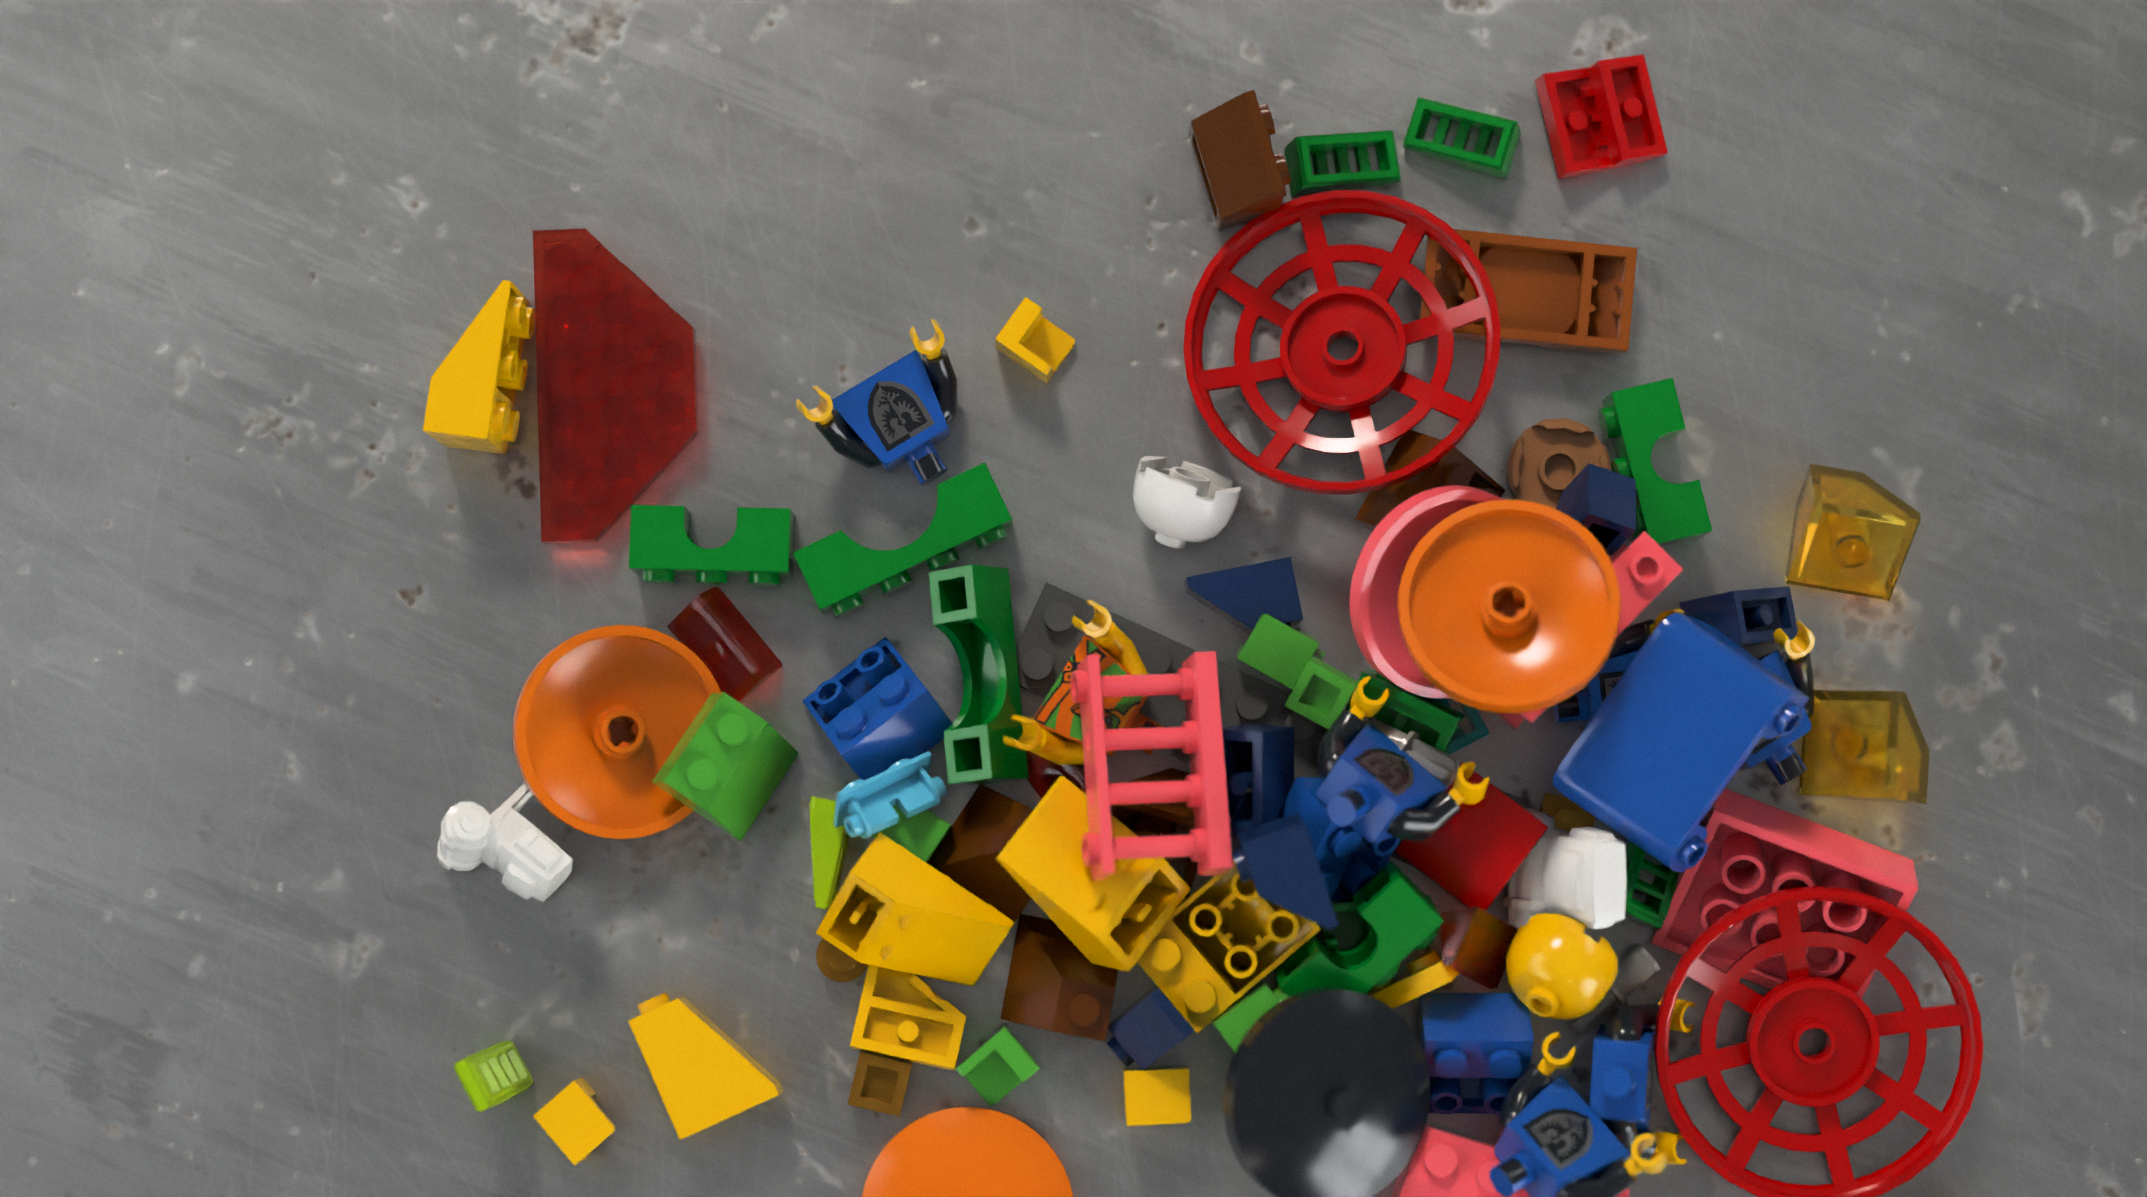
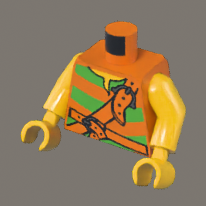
M1093 600L1086 601L1088 605L1093 607L1095 612L1094 618L1090 623L1085 624L1075 616L1072 618L1074 627L1089 635L1092 639L1084 635L1033 719L1020 715H1013L1011 719L1022 724L1023 733L1018 740L1004 736L1003 742L1007 746L1026 751L1029 750L1031 753L1058 765L1084 764L1080 703L1074 704L1071 697L1070 683L1072 672L1078 671L1077 666L1087 655L1099 654L1100 676L1149 674L1134 643L1111 621L1109 611ZM1148 696L1102 697L1104 729L1159 728L1164 726L1140 712ZM1142 750V751H1144L1145 753L1151 755V753H1152L1153 750ZM1106 751V757L1111 758L1115 751Z

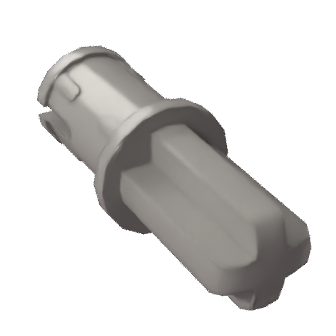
M1374 716L1365 717L1362 720L1365 725L1369 722L1372 723L1398 745L1401 751L1404 750L1446 787H1449L1456 778L1459 769L1458 759L1420 741L1418 733L1411 731L1406 734L1377 720Z
M1636 943L1618 961L1617 976L1610 990L1596 1009L1576 1019H1565V1021L1576 1033L1581 1036L1586 1035L1618 1005L1626 1006L1628 1004L1626 998L1653 973L1658 972L1660 966L1641 945Z

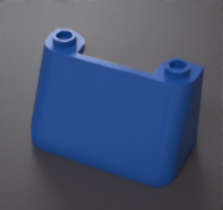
M1674 613L1665 618L1653 631L1561 761L1552 780L1553 786L1573 803L1671 870L1684 873L1686 869L1695 866L1708 849V843L1705 842L1707 829L1700 824L1707 812L1762 737L1766 739H1773L1779 735L1785 737L1797 728L1804 715L1802 708L1810 698L1712 625L1682 613Z

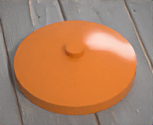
M1495 500L1475 504L1461 509L1440 521L1428 531L1411 553L1401 577L1398 593V613L1402 638L1409 655L1420 672L1431 684L1452 699L1476 709L1496 713H1523L1540 710L1555 705L1582 689L1598 673L1607 660L1616 639L1620 619L1621 598L1616 572L1610 558L1598 540L1583 525L1563 512L1546 505L1523 500Z
M612 625L588 630L572 636L560 643L540 660L527 678L518 697L513 720V746L522 778L532 795L548 813L560 822L580 832L604 838L632 839L656 834L682 821L694 810L652 783V781L709 696L713 693L721 692L710 670L692 650L673 637L657 630L634 625Z
M956 1106L924 1115L899 1131L876 1158L865 1182L862 1197H1073V1192L1068 1174L1055 1150L1039 1132L1026 1122L1003 1111L988 1107Z

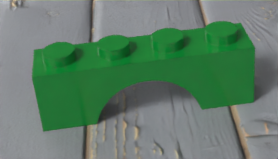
M984 462L937 484V508L934 518L927 530L917 540L907 546L894 550H874L856 543L840 530L793 552L819 610L824 615L833 611L836 618L862 607L864 602L861 597L881 588L883 595L890 594L909 585L912 582L909 575L926 566H929L931 572L939 571L960 560L957 552L976 543L978 549L982 550L1007 538L1005 529L1013 526V521L986 463Z
M971 564L929 572L933 625L941 630L952 643L961 665L963 677V699L960 711L952 725L943 731L948 784H992L1027 779L1026 750L1007 746L1003 742L1004 736L1018 740L1023 733L1022 724L1011 719L1013 715L1022 716L1008 568Z

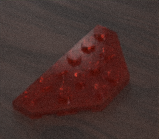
M585 228L533 230L541 542L544 544L598 542L699 434L696 332L693 326L676 313Z

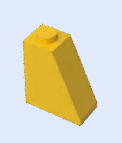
M667 992L638 1004L637 1007L641 1015L628 1020L680 1140L784 1092L779 1080L685 997L670 1001Z

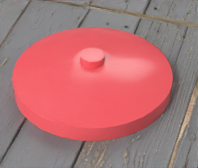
M1452 485L1432 488L1420 492L1399 504L1386 515L1369 536L1357 560L1352 577L1349 600L1350 619L1356 642L1362 654L1373 669L1387 681L1418 696L1437 699L1451 698L1431 684L1414 664L1402 638L1398 613V593L1405 565L1419 541L1440 521L1466 507L1488 501L1504 500L1503 498L1470 486Z

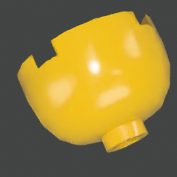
M1536 914L1529 918L1526 925H1520L1509 946L1506 956L1508 983L1517 998L1530 1011L1541 1017L1576 1019L1596 1009L1610 990L1617 976L1618 958L1610 943L1602 936L1598 943L1595 942L1591 937L1584 934L1587 925L1577 919L1560 914Z

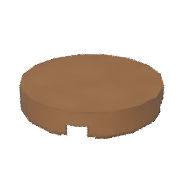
M1566 418L1546 419L1526 429L1511 446L1505 464L1507 487L1513 499L1535 502L1556 509L1562 491L1588 463L1611 471L1610 455L1605 445H1602L1599 438L1594 435L1595 433L1585 424Z

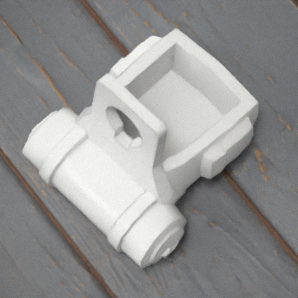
M525 782L491 815L482 806L474 802H459L447 811L441 822V836L438 840V854L436 858L443 867L448 870L453 868L456 871H470L483 862L503 875L502 884L509 891H513L525 900L533 897L544 902L566 881L572 871L573 859L518 813L533 797Z
M1525 808L1549 828L1507 884V896L1503 897V906L1508 908L1507 924L1519 928L1521 924L1522 926L1526 925L1529 918L1536 914H1560L1579 920L1587 925L1586 928L1601 929L1611 927L1614 922L1625 919L1626 854L1623 840L1616 839L1613 833L1593 827L1572 828L1571 832L1555 828L1554 817L1547 815L1546 812Z

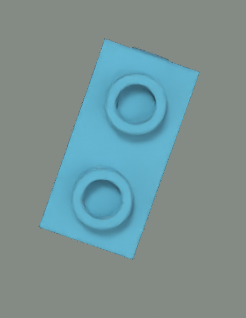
M928 751L913 759H901L880 774L866 780L858 779L849 783L842 791L837 793L833 823L835 828L844 825L850 837L860 836L866 839L898 823L899 816L892 807L896 804L907 818L939 805L940 798L946 795V787L940 777L931 778L929 776L931 753Z

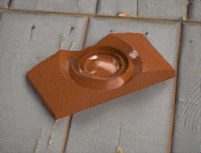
M1453 229L1471 247L1486 270L1496 296L1501 325V342L1530 344L1560 351L1626 353L1629 350L1637 248ZM1427 236L1423 274L1433 283L1443 298L1447 310L1476 299L1477 296L1474 288L1458 262L1440 244ZM1422 297L1419 319L1431 316V312ZM1483 319L1453 330L1454 338L1473 342H1485L1486 335Z

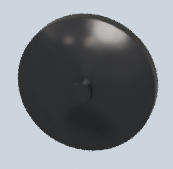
M1332 987L1310 989L1287 997L1266 1011L1252 1025L1239 1044L1228 1070L1223 1101L1224 1120L1228 1139L1237 1160L1254 1182L1276 1197H1373L1391 1184L1403 1171L1417 1150L1427 1124L1431 1096L1430 1077L1425 1054L1419 1040L1406 1021L1395 1010L1373 997L1349 989Z

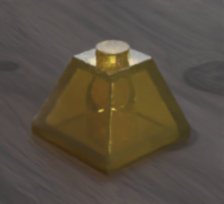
M1810 464L1795 507L1785 575L1786 584L1890 601L1920 523V513L1863 472Z
M1814 690V713L1810 718L1812 730L1802 736L1801 760L1807 767V770L1800 774L1799 795L1874 802L1926 804L1929 749L1906 692Z

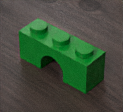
M1673 378L1611 392L1602 400L1604 408L1598 410V418L1604 438H1612L1617 458L1611 460L1612 471L1635 479L1636 531L1630 536V539L1632 541L1645 531L1661 547L1699 538L1711 532L1712 527L1700 481L1695 480L1682 484L1669 483L1657 475L1651 463V451L1656 441L1675 437L1686 429Z
M631 505L629 569L636 574H643V582L670 584L674 583L675 575H696L695 583L725 585L727 584V576H748L749 585L779 586L780 577H793L795 514L790 508L737 507V525L732 538L721 547L706 549L695 545L690 533L691 512L685 506Z
M1390 861L1352 896L1359 914L1370 924L1369 933L1364 942L1349 951H1335L1326 947L1314 935L1273 969L1279 987L1290 997L1299 992L1324 987L1343 988L1366 994L1374 985L1380 987L1386 984L1398 971L1399 962L1414 949L1418 951L1425 948L1437 936L1439 926L1444 921L1435 904Z

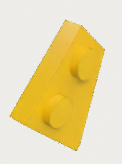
M1470 939L1439 955L1435 950L1429 951L1406 964L1409 969L1408 971L1394 978L1392 977L1386 984L1380 987L1374 985L1365 995L1373 997L1393 1009L1451 982L1477 961L1479 956Z
M868 965L850 1048L955 1071L966 1016L947 1000L942 999L932 991L930 986L915 974Z

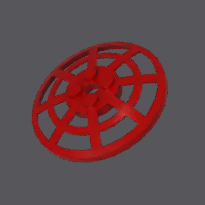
M1333 190L1305 195L1285 202L1279 208L1261 214L1248 222L1222 246L1207 265L1193 293L1185 320L1183 352L1187 381L1198 411L1213 436L1235 459L1256 474L1288 488L1314 494L1351 495L1380 490L1408 480L1436 464L1460 443L1479 418L1492 392L1500 363L1501 325L1496 296L1486 270L1471 247L1446 222L1426 209L1395 196L1363 190ZM1335 213H1365L1390 218L1406 225L1390 253L1380 248L1360 244L1328 246L1321 216ZM1301 222L1308 252L1297 255L1280 265L1261 282L1257 289L1231 272L1238 261L1259 242L1284 227ZM1425 235L1440 244L1458 262L1474 288L1477 296L1476 299L1447 310L1443 298L1433 283L1417 267L1410 263ZM1360 262L1378 266L1382 270L1370 290L1355 286H1338L1333 263ZM1313 269L1318 292L1303 300L1293 311L1272 299L1273 295L1287 282L1303 272ZM1401 279L1408 282L1420 294L1428 306L1431 316L1402 325L1397 312L1388 303ZM1218 290H1220L1245 307L1240 316L1235 334V366L1204 370L1202 361L1204 328L1211 304ZM1259 317H1262L1282 329L1280 357L1251 363V340ZM1483 319L1486 335L1484 364L1478 387L1470 402L1444 391L1453 364V330ZM1437 336V362L1430 383L1404 372L1407 360V346ZM1343 337L1355 340L1358 344V349L1351 358L1337 360L1329 354V348L1335 340ZM1287 378L1293 389L1302 397L1286 421L1280 418L1267 405L1257 388V383ZM1241 387L1243 396L1254 414L1268 429L1276 433L1259 457L1246 449L1227 429L1214 408L1209 391ZM1391 390L1417 402L1400 420L1383 430L1375 432L1369 406L1384 398ZM1322 408L1335 412H1349L1355 437L1348 439L1325 438L1306 433L1305 430ZM1432 409L1458 420L1450 433L1428 453L1400 469L1386 473L1380 451L1381 446L1389 444L1410 432ZM1294 445L1325 454H1352L1359 452L1365 479L1348 482L1319 481L1292 475L1279 469L1278 466Z
M1810 886L1784 889L1752 899L1726 913L1700 934L1679 960L1665 987L1656 1016L1653 1048L1658 1084L1666 1108L1684 1140L1701 1160L1728 1182L1758 1197H1877L1915 1177L1931 1164L1956 1136L1971 1109L1980 1081L1984 1046L1981 1015L1972 986L1956 957L1933 931L1907 911L1880 897L1848 888ZM1827 901L1846 903L1871 910L1887 919L1866 943L1857 938L1836 932L1802 931L1798 902ZM1776 908L1780 936L1769 939L1748 950L1726 972L1700 958L1706 949L1732 926L1758 912ZM1906 931L1917 939L1937 962L1951 988L1955 1004L1921 1007L1919 998L1908 978L1892 960L1885 956ZM1804 947L1834 948L1855 955V958L1837 981L1821 976H1809ZM1777 953H1783L1787 981L1775 986L1764 996L1739 981L1758 963ZM1875 968L1893 986L1904 1010L1873 1015L1866 1003L1856 994ZM1688 976L1712 990L1701 1020L1700 1054L1670 1063L1669 1037L1671 1017L1679 991ZM1729 1000L1751 1014L1747 1026L1746 1042L1716 1049L1717 1024L1725 1001ZM1960 1026L1961 1049L1959 1068L1950 1097L1943 1110L1940 1111L1913 1093L1919 1083L1925 1064L1927 1049L1926 1030ZM1811 1028L1824 1030L1827 1041L1820 1052L1805 1054L1800 1051L1799 1039L1806 1030ZM1908 1032L1907 1058L1902 1074L1897 1082L1875 1068L1880 1050V1037ZM1752 1064L1756 1074L1766 1087L1750 1112L1744 1109L1731 1094L1721 1071ZM1705 1076L1719 1105L1741 1127L1726 1156L1713 1147L1693 1124L1680 1101L1676 1084ZM1862 1086L1885 1099L1866 1118L1849 1127L1841 1128L1836 1103L1852 1096ZM1786 1100L1796 1105L1814 1107L1820 1133H1792L1775 1128L1769 1124L1782 1102ZM1900 1111H1903L1929 1129L1916 1145L1896 1161L1871 1174L1854 1179L1847 1146L1857 1144L1876 1134L1889 1124ZM1760 1140L1791 1151H1824L1832 1183L1822 1185L1785 1183L1760 1176L1745 1167Z

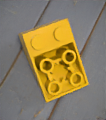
M503 280L431 377L423 431L445 447L507 455L508 442H515L517 439L520 415L519 411L513 409L516 390L522 391L526 384L527 360L521 359L524 339H531L534 332L535 309L529 308V300L511 281Z
M1060 776L996 859L1092 964L1130 972L1191 889L1164 858L1114 860L1113 874L1104 880L1092 881L1091 866H1085L1082 858V837L1084 833H1089L1086 794L1065 777ZM1110 814L1112 838L1138 837Z
M880 832L850 871L815 933L859 963L974 986L1015 922Z
M1232 860L1233 868L1221 875H1214L1179 904L1137 961L1196 1033H1199L1321 930L1318 924L1258 896L1252 880L1242 884L1234 860Z

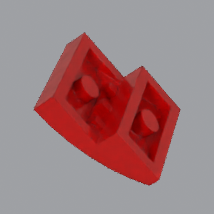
M1644 54L1599 60L1588 68L1545 73L1535 80L1558 179L1628 166L1668 154Z
M1474 771L1466 782L1477 785L1482 783L1484 778ZM1455 779L1451 783V785L1447 787V793L1453 789ZM1490 782L1488 783L1484 798L1480 802L1469 805L1461 803L1459 805L1461 811L1430 838L1423 841L1403 839L1395 850L1396 854L1480 918L1513 878L1516 870L1549 828Z

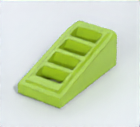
M811 796L809 809L814 901L817 908L829 910L838 893L850 836L844 825L835 828L833 825L836 801Z
M512 1041L500 1042L454 1063L455 1067L453 1068L476 1111L479 1110V1112L501 1105L528 1090L533 1085V1079Z

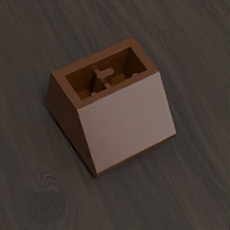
M1255 90L1240 94L1191 120L1189 137L1218 231L1248 223L1267 211L1279 208L1282 198L1286 196L1285 185L1290 184L1286 160L1282 153L1274 155L1271 146L1270 135L1275 134L1271 111L1267 103L1259 105Z
M1411 430L1401 436L1384 465L1386 473L1400 469L1425 455L1441 440ZM1454 447L1436 464L1414 477L1380 490L1370 491L1355 520L1373 532L1386 515L1399 504L1420 492L1436 487L1452 485L1470 486L1498 497H1502L1505 489Z

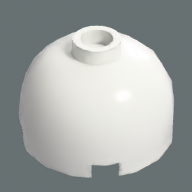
M1145 456L1140 459L1132 491L1134 508L1142 523L1157 532L1155 536L1157 542L1168 547L1184 549L1187 541L1204 542L1218 535L1229 524L1242 490L1240 486L1232 488L1234 484L1232 479L1208 468L1185 461L1182 462L1181 467L1165 468L1167 457Z

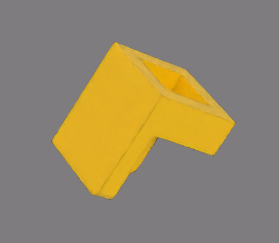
M1025 297L995 338L996 349L1047 384L1074 347L1075 340L1044 318L1043 308Z
M1187 1065L1147 1067L1144 1070L1141 1067L1123 1068L1127 1126L1178 1124L1191 1121L1190 1082Z
M583 1077L571 1082L533 1115L535 1120L574 1166L585 1160L597 1146L615 1131V1125L591 1098L596 1092Z

